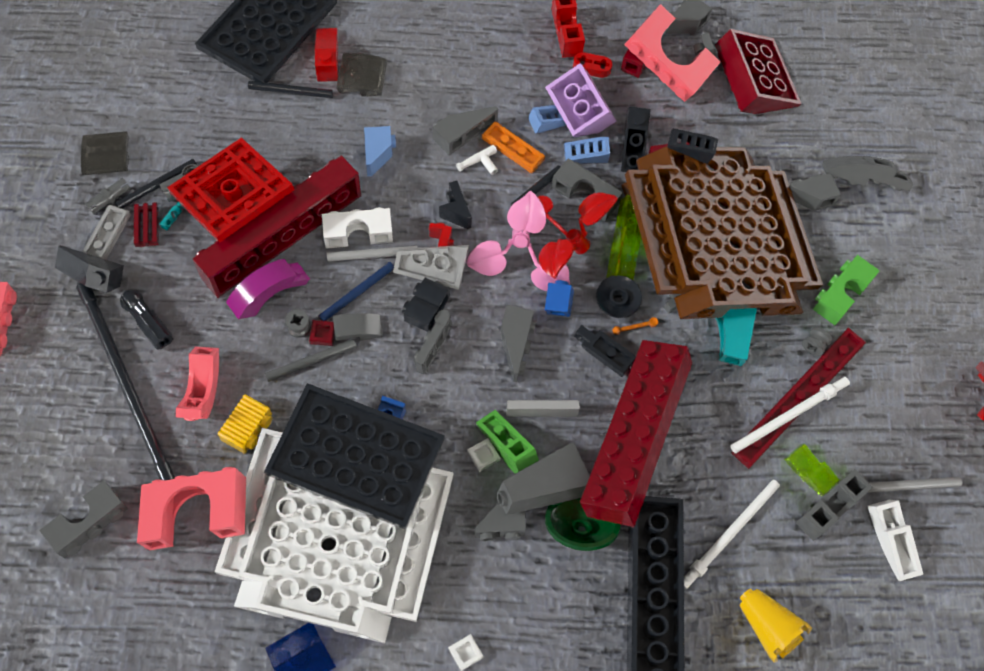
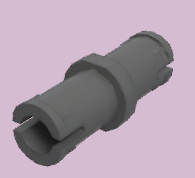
M120 178V180L107 189H102L100 194L86 202L85 205L88 208L95 205L90 209L93 215H95L110 203L113 204L118 197L131 190L128 184L121 188L126 181Z

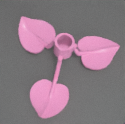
M529 191L524 197L515 202L508 211V223L513 230L512 239L508 240L505 249L501 251V246L497 241H485L477 245L470 252L466 262L468 267L483 275L494 276L501 273L506 267L507 261L504 254L508 252L512 245L517 248L527 247L537 267L531 273L532 282L536 287L547 291L548 283H555L556 280L569 282L570 285L567 264L563 266L556 279H554L541 268L535 256L532 244L530 243V232L538 233L544 228L546 213L541 201L532 191Z

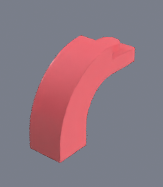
M195 346L189 353L187 390L184 398L176 407V417L184 418L187 421H195L201 418L207 419L209 417L218 382L219 348Z

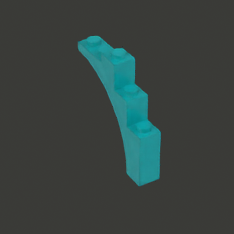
M757 308L730 309L722 318H716L720 337L719 361L737 366H742L747 361Z

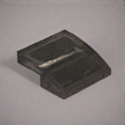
M343 54L336 87L338 92H359L362 97L381 96L387 59L368 54Z
M127 131L83 135L81 144L82 175L128 171L129 155L127 150L129 136Z

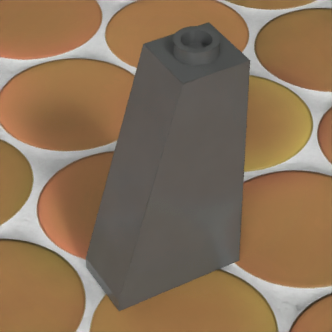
M570 443L503 480L497 492V500L499 505L503 506L506 515L582 498L590 476L575 444Z

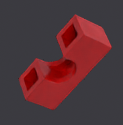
M552 0L551 10L562 58L575 57L576 54L583 52L585 44L581 23L577 24L576 0Z

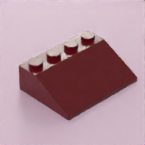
M730 29L715 44L724 73L729 80L731 90L735 95L741 112L760 114L799 107L801 105L774 38Z

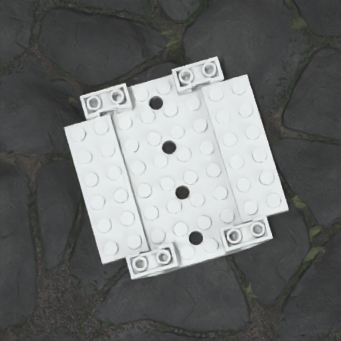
M262 428L246 475L245 535L227 537L225 539L215 569L216 574L244 580L241 583L234 607L282 619L289 617L333 628L335 632L381 643L386 641L392 618L390 616L417 622L454 473L432 468L408 527L405 530L265 475L264 470L280 440L282 432ZM327 538L336 540V546L331 551H325L322 548V543ZM313 588H318L322 592L321 598L316 602H310L307 599L308 592Z

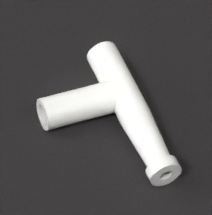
M492 145L463 162L457 163L456 167L461 172L464 168L481 161L489 173L494 175L498 172V169L489 156L497 153V149Z

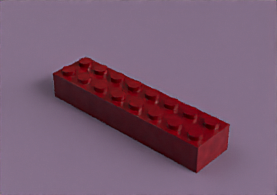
M342 155L337 159L329 161L318 172H313L302 183L294 185L295 190L222 242L219 243L216 240L214 244L207 249L200 250L192 258L201 280L217 298L322 225V214H328L332 211L340 212L362 196L359 173Z
M642 340L580 500V504L587 517L635 527L692 366L688 346Z

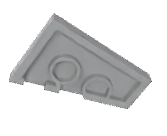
M469 245L399 249L393 273L420 280L428 278L443 286L459 290Z

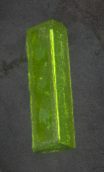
M630 195L620 200L606 278L619 275L634 280L641 234Z

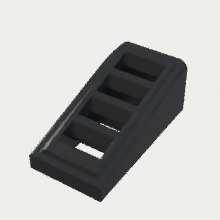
M673 128L667 148L708 164L716 153L718 139Z

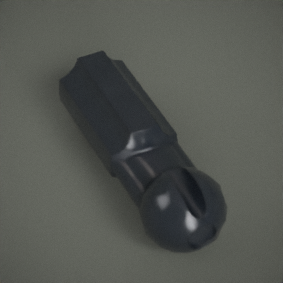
M133 289L125 291L120 297L121 307L130 312L138 327L156 350L163 349L169 345L174 339L171 332L155 312L150 310L145 304L142 294Z

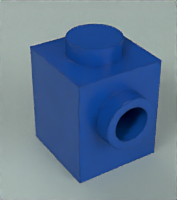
M556 280L555 283H548L545 311L548 315L570 317L574 289L572 285H569V282Z

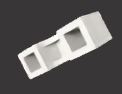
M378 207L373 210L355 209L350 212L332 211L328 214H322L323 236L326 248L348 247V237L355 230L367 232L370 236L371 244L393 243L390 208Z

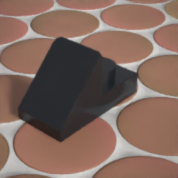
M458 181L449 182V192H446L448 203L439 206V217L465 229H470L472 216Z

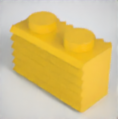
M245 394L217 435L222 442L246 454L249 449L252 450L257 445L258 435L262 428L267 429L273 419L272 412L269 407Z

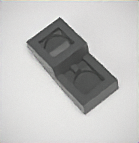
M356 313L332 316L336 341L360 337V341L383 337L380 314Z

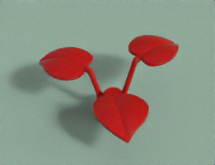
M599 192L586 197L578 209L581 215L578 219L581 231L571 229L568 232L548 214L554 206L552 200L547 196H538L545 209L546 218L566 236L564 240L558 239L557 243H547L539 254V264L550 277L556 279L560 270L571 258L573 251L580 255L589 250L591 244L585 237L588 233L585 230L584 224L590 226L603 218L618 200L615 195Z

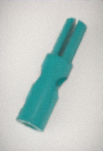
M179 202L171 208L159 225L164 230H168L181 214L184 207Z

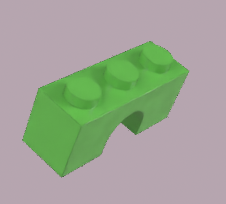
M858 254L852 261L848 259L840 268L842 274L840 276L835 274L827 284L830 288L827 291L822 289L815 298L818 303L813 310L834 326L855 302L846 294L845 289L853 290L858 295H861L880 271Z

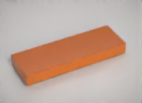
M496 121L482 134V139L491 146L494 145L498 151L531 174L545 160L544 154Z

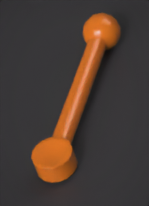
M652 317L649 321L624 327L615 326L612 332L615 335H619L623 331L641 327H656L658 319Z

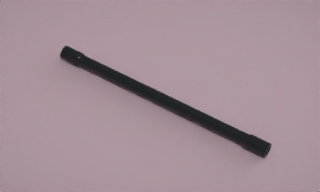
M79 283L76 286L78 294L88 311L152 458L159 480L175 479L171 466L166 461L100 311L93 289Z

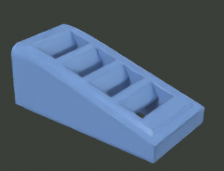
M555 105L533 107L529 115V121L535 133H542L566 126Z
M597 137L564 143L565 161L569 158L578 163H608L610 157L609 137ZM572 149H576L575 156H572Z

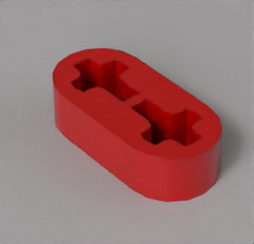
M585 52L576 54L573 60V68L583 61L585 63L582 66L589 75L600 78L608 77L613 66L611 59L608 57Z

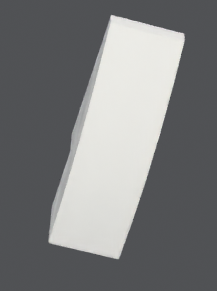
M889 499L867 505L883 552L897 579L903 581L923 575L911 526L905 525L899 500Z

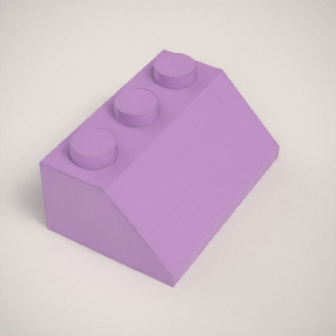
M581 63L545 87L573 137L600 133L616 122L594 81Z

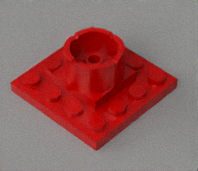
M242 137L167 187L170 194L219 243L295 190L293 184Z

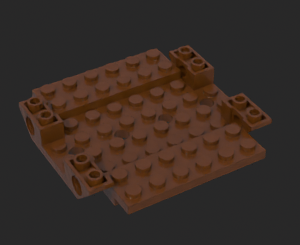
M666 146L639 158L636 161L639 170H628L626 172L625 178L657 295L681 294L674 298L680 319L722 318L730 309L760 308L762 316L802 314L803 309L796 290L819 289L823 286L792 191L789 188L785 171H772L770 166H755L753 158L745 147H717L714 157L706 164ZM718 202H719L721 205L725 206L726 209L721 208V207L719 206ZM730 241H732V243H734L735 245H737V246H738V249H737V248H734V247L730 244ZM742 281L749 285L751 289L745 288Z

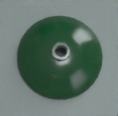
M581 498L548 506L545 515L546 528L557 542L568 548L579 551L599 550L613 543L620 532L621 524L587 517L580 504Z

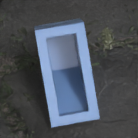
M390 126L364 127L367 176H373L392 157V148H396L395 135H391Z

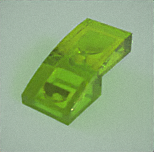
M805 443L799 445L784 459L795 473L821 496H824L840 481L825 461H818Z

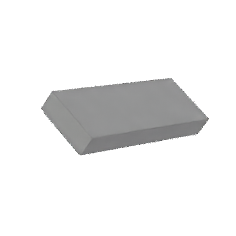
M109 204L82 252L107 260L131 216L130 211Z
M508 400L506 417H577L580 406L578 400Z

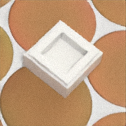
M489 438L467 449L479 472L501 459Z
M471 634L448 647L460 671L465 670L484 658Z

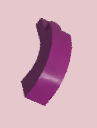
M280 259L259 268L246 277L234 289L226 303L238 320L253 317L258 314L264 303L274 294L287 288L306 285L310 278L298 262L288 264L285 259Z

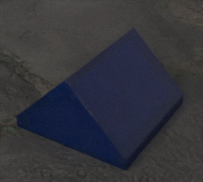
M310 622L265 648L274 671H331L336 668L314 624Z

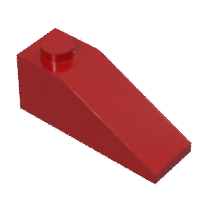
M317 28L315 70L318 82L339 81L337 28Z

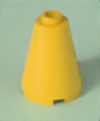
M750 588L740 597L742 601L739 605L769 658L774 663L778 662V655L783 659L804 640L801 636L804 631L809 634L812 630V627L806 621L759 589L753 591Z

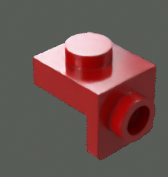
M430 223L429 237L439 239L438 247L454 246V240H451L452 227L444 223Z

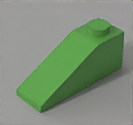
M496 410L476 422L479 429L486 438H489L497 453L515 474L539 461L535 448Z

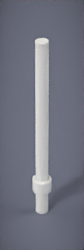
M843 377L833 384L820 388V392L731 445L732 451L738 453L823 400H830L835 397L838 391L850 385L848 378Z
M772 480L700 560L696 559L690 566V571L684 576V590H687L698 577L701 578L707 572L708 565L780 487L777 481Z

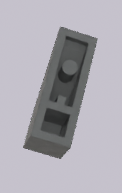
M494 106L453 114L443 120L440 119L432 127L433 140L448 155H451L489 128L494 121L497 122L499 109Z

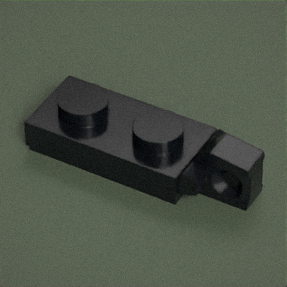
M581 325L574 335L582 343L581 346L585 351L621 377L625 375L635 361V355L600 330L596 331L593 329L591 332Z

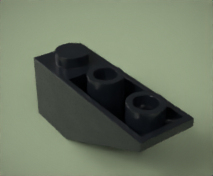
M629 107L627 109L621 172L639 170L636 161L645 156L651 109Z

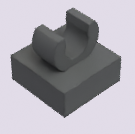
M709 33L700 35L702 43H697L693 46L695 55L697 56L707 48L716 57L715 48Z

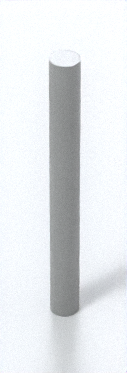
M417 246L328 252L327 260L329 262L393 257L397 255L399 249L417 248Z
M960 477L872 482L869 484L873 488L869 492L961 487L962 479Z

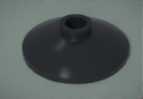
M615 275L606 278L600 283L596 292V300L600 309L607 315L614 318H626L633 315L639 309L642 294L639 286L632 279ZM614 298H620L622 302H616Z

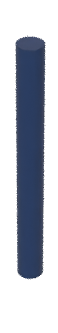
M389 261L319 314V319L327 321L393 271L394 265Z

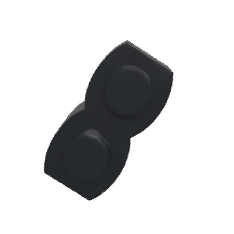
M424 278L421 283L418 282L413 290V295L415 296L411 301H406L402 313H404L405 322L428 332L435 324L434 318L437 313L444 309L450 297V288Z

